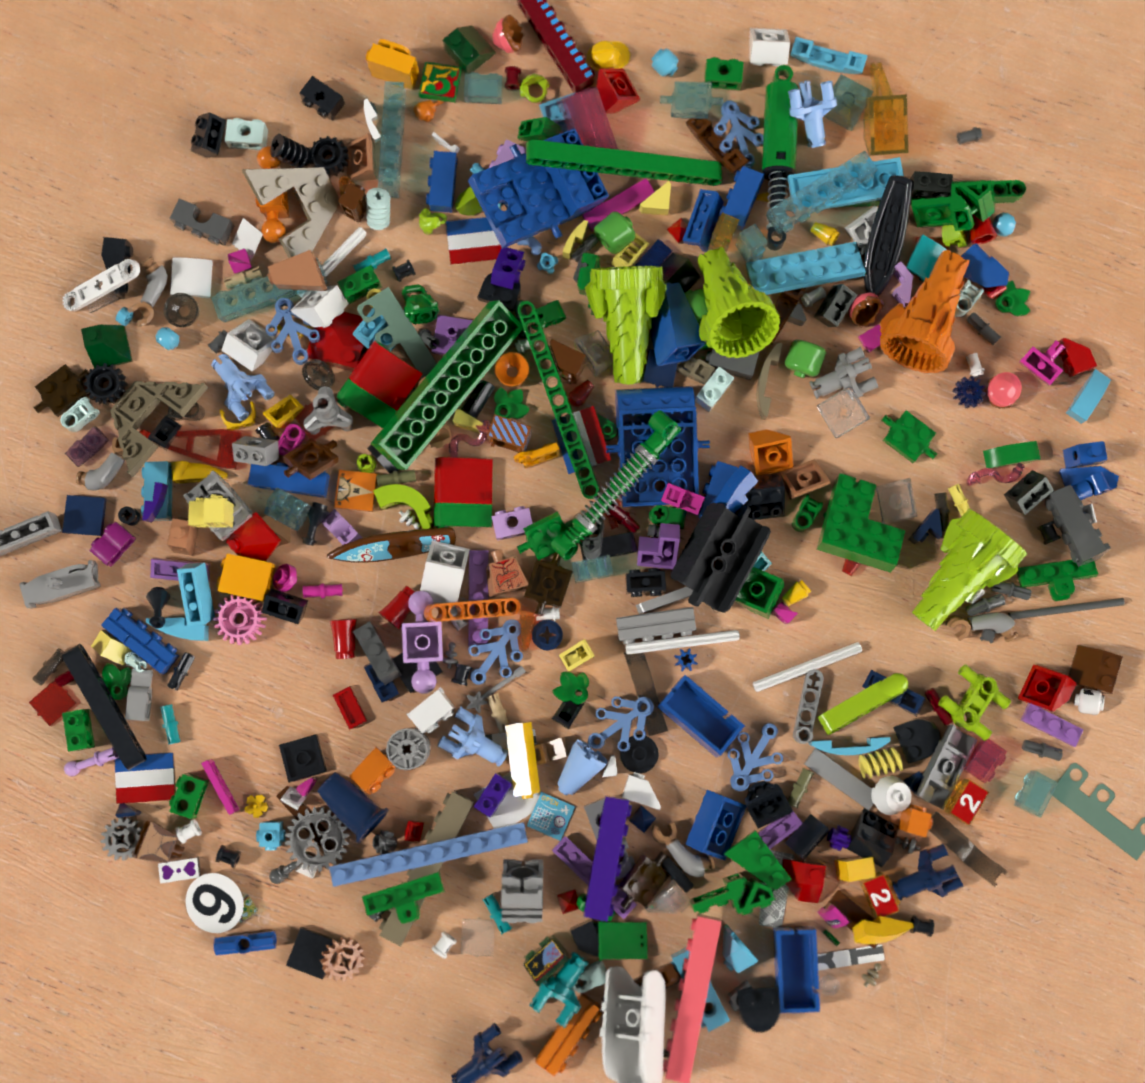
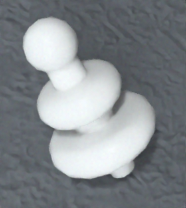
M408 509L405 513L400 510V523L406 520L407 526L412 524L415 529L421 527L420 523L414 521L416 518L414 515L409 516L411 510Z

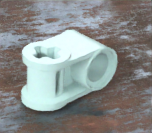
M970 280L966 281L959 294L958 304H962L964 310L960 309L957 304L954 314L957 318L963 317L984 291V289H979L972 285Z
M83 397L68 411L63 413L60 421L62 426L69 431L78 432L90 421L94 420L100 411L89 403L88 397ZM75 418V423L69 426V421Z
M596 961L584 968L585 970L579 977L582 981L585 980L583 982L584 985L580 986L577 984V981L573 989L578 993H585L594 987L604 984L606 982L607 969L603 961Z

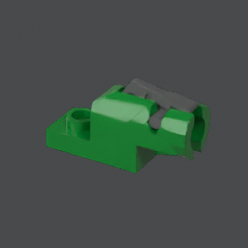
M583 253L580 257L573 276V280L577 283L579 294L586 295L585 287L590 282L591 269L600 268V257L598 255Z

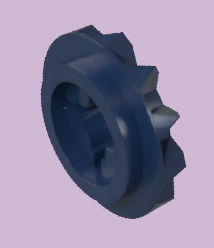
M542 620L533 628L532 640L539 649L553 650L562 641V629L555 621ZM546 627H548L550 633L556 634V636L549 638L548 644L545 637L539 636L545 633Z

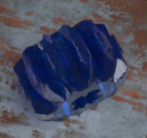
M970 376L969 379L963 377L961 381L955 383L956 388L952 392L957 395L953 399L960 400L958 402L959 406L964 403L967 409L970 405L975 408L977 403L981 404L983 402L982 397L986 396V392L981 391L985 388V385H979L981 379L974 381V376Z

